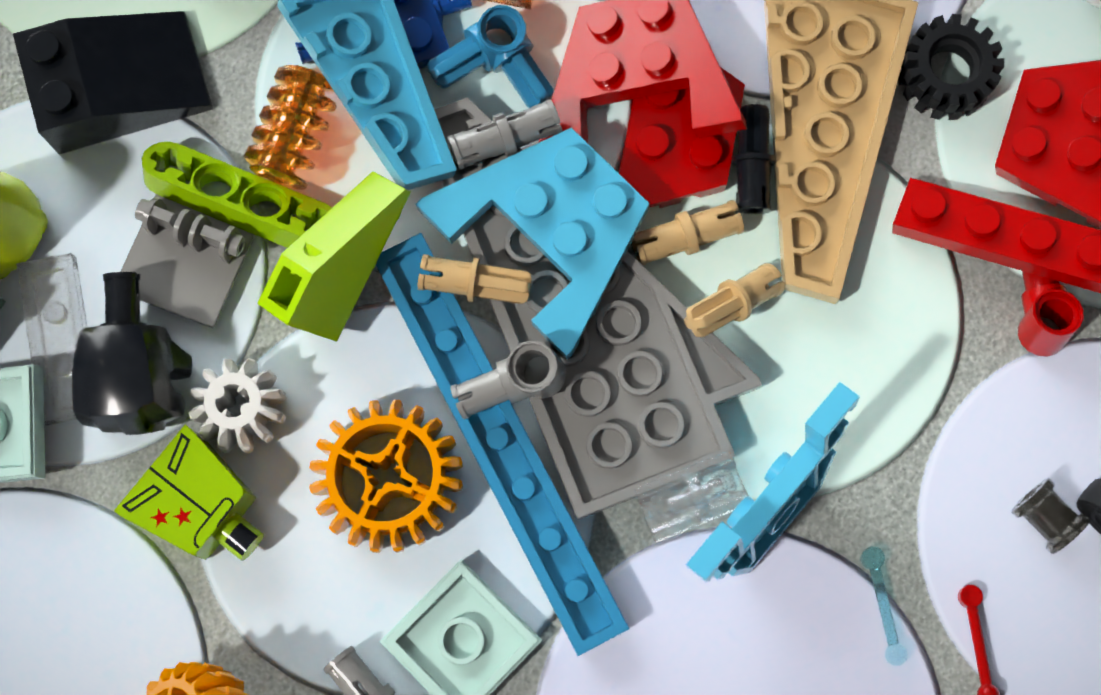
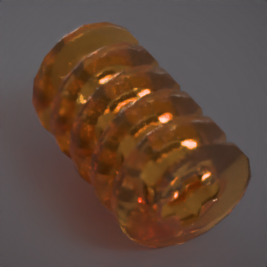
M284 65L276 70L274 79L277 85L272 86L266 95L270 105L263 106L260 111L259 118L263 124L256 126L251 134L256 144L247 147L244 157L250 164V170L258 176L287 188L305 190L308 183L295 174L296 170H313L315 163L306 157L303 151L304 149L319 151L323 145L318 139L310 135L311 130L326 132L330 126L328 121L317 115L318 111L334 112L337 105L333 100L325 96L326 91L334 92L323 74L299 65Z

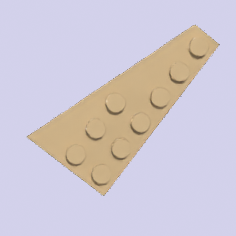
M764 0L773 151L776 157L774 166L782 281L785 283L784 290L836 304L840 299L919 3L917 1Z

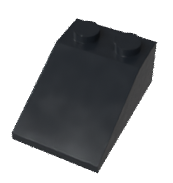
M184 11L65 18L13 33L37 131L58 154L213 110L188 18Z

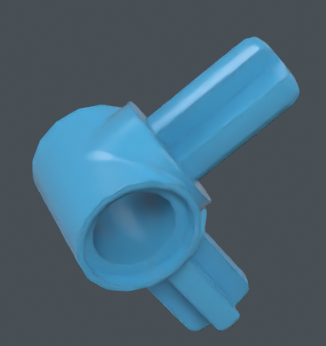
M496 5L488 8L481 15L477 23L464 30L465 39L431 59L427 64L432 79L442 89L451 86L478 68L483 67L488 72L491 70L494 73L503 71L528 108L545 102L553 95L552 86L529 54L534 45L526 35V24L522 15L516 9L507 5ZM492 29H501L511 36L513 42L505 46L496 45L488 39L486 33Z

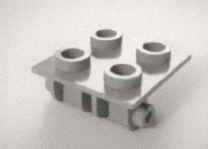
M157 194L150 201L141 199L135 210V219L142 221V225L120 272H136L140 274V301L214 329L255 235Z

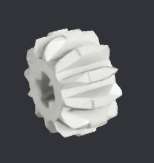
M224 358L222 363L223 375L218 376L209 368L203 369L202 375L210 385L207 389L201 387L190 389V395L204 404L194 407L189 411V417L194 422L204 423L198 435L206 442L217 438V448L222 452L229 453L237 441L243 452L250 453L254 448L253 435L257 434L266 443L274 439L273 434L265 427L268 421L275 424H283L285 422V415L271 407L283 403L287 399L286 393L282 389L272 388L277 380V376L270 369L258 374V363L255 360L248 358L242 364L240 370H238L236 363L231 358ZM242 395L248 403L241 405V415L236 417L227 409L236 405V396Z

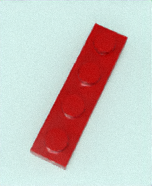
M909 179L893 222L892 234L1101 293V230L918 179Z

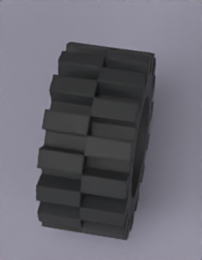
M952 14L947 23H945L943 15L934 17L930 25L925 22L911 38L906 48L898 81L899 85L907 84L903 92L907 101L913 97L919 100L914 108L920 113L928 106L933 108L930 118L940 120L944 112H948L949 120H958L963 112L967 117L984 104L1002 78V75L999 74L1004 68L1005 58L997 57L1003 50L1000 41L989 44L988 41L994 32L988 26L981 34L975 30L979 23V20L971 17L965 26L961 25L962 14ZM942 51L959 55L969 66L970 74L968 80L960 84L944 82L932 71V57Z

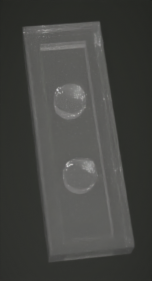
M70 252L17 263L31 364L43 367L44 425L46 426L76 419L72 404L73 358L79 332L84 328H88L77 257Z

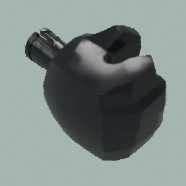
M136 272L103 274L105 323L100 324V326L80 330L76 342L72 368L73 412L76 419L82 425L99 428L102 432L107 433L123 432L126 435H139L164 430L167 422L176 420L184 415V397L180 392L174 390L171 380L190 378L193 368L192 357L172 341L166 328L146 325V323L140 322V274Z

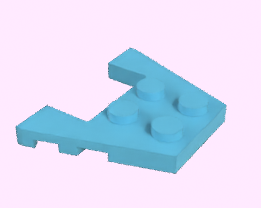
M572 128L421 198L415 204L418 211L451 244L489 208L495 206L571 281L531 320L532 325L567 360L577 348L580 337L590 318L593 317L615 270L618 269L649 210V202Z
M839 382L805 422V442L793 456L784 452L775 460L764 477L769 485L756 500H753L750 496L744 498L727 520V524L730 527L721 522L686 563V566L705 582H709L713 576L719 580L723 579L728 573L732 577L750 573L822 487L836 454V451L832 448L845 434L849 424L844 417L857 406L860 396Z

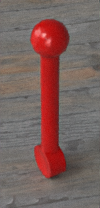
M967 585L959 590L958 601L967 609L981 684L977 695H1000L998 688L992 684L978 606L983 600V594L979 587Z

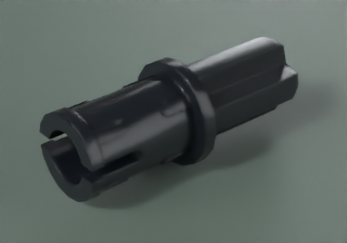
M749 104L742 106L740 109L746 120L747 129L739 131V154L732 157V164L737 166L736 204L738 210L736 212L765 214L771 211L770 176L771 166L776 163V157L769 154L768 107L761 104Z

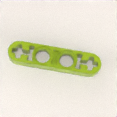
M168 141L153 144L144 151L141 158L144 184L153 193L286 248L303 235L306 229L313 226L333 208L324 202L178 143ZM215 181L223 182L231 188L227 194L222 196H210L201 189L207 183ZM268 201L278 205L280 211L275 215L263 217L253 213L251 207L258 202ZM293 213L296 214V217L291 216L290 218V215Z

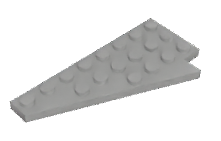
M468 97L434 109L457 169L452 178L442 180L444 187L508 158L503 153L459 170L447 136L468 131L492 120ZM495 206L489 208L463 233L472 258H480V264L524 270L531 273L532 282L527 303L517 304L491 299L489 301L510 353L514 347L522 342L538 341L551 348L560 356L565 364L566 378L564 385L558 393L549 398L538 399L530 397L528 399L577 521L734 459L736 455L715 406L760 389L762 386L760 378L713 332L705 337H696L692 330L688 329L684 323V319L687 317V307L628 251L618 269L615 270L601 297L600 304L579 339L577 348L567 360L532 325L531 320L571 281ZM535 357L527 363L524 370V378L527 384H537L546 378L550 368L546 357Z

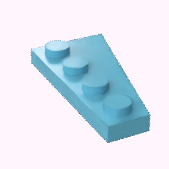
M278 0L277 7L396 184L411 190L452 178L457 169L394 0Z

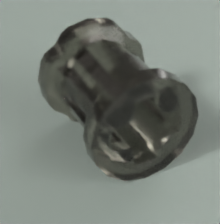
M1048 477L1027 492L1011 509V513L1016 518L1024 517L1047 540L1046 549L1051 554H1054L1072 542L1088 526L1091 520L1085 513L1077 515L1053 490L1055 483Z

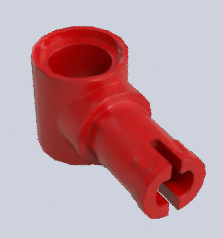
M1022 271L1026 291L1022 294L1021 299L1025 315L1018 325V338L1027 351L1037 356L1048 357L1055 355L1065 347L1080 328L1084 319V310L1080 301L1073 294L1067 292V288L1061 285L1059 281ZM1041 317L1053 320L1060 330L1046 326Z

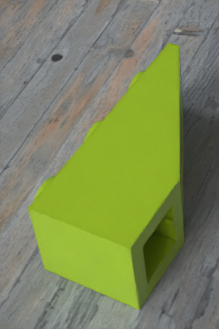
M374 171L371 172L281 254L257 304L288 326L337 342L401 215L411 191Z

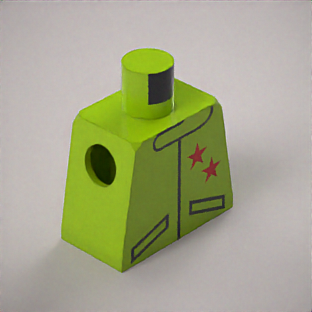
M187 425L182 427L114 510L124 519L185 552L204 560L209 558L221 544L238 559L244 561L254 552L264 537V533L242 517L254 503L256 496L213 447Z

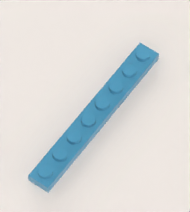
M419 233L381 252L376 267L577 656H580L629 630V627L510 400L473 414L465 420L460 415L455 404L460 401L458 398H453L450 386L492 371L493 368L454 294L432 290H418L419 274L443 276V273L425 271L420 268L423 254H428L431 257L434 256L422 233Z

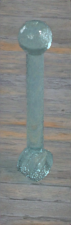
M869 547L861 553L860 561L866 569L870 570L888 647L885 650V658L889 664L900 666L906 662L908 656L906 648L899 644L881 571L885 555L880 548Z

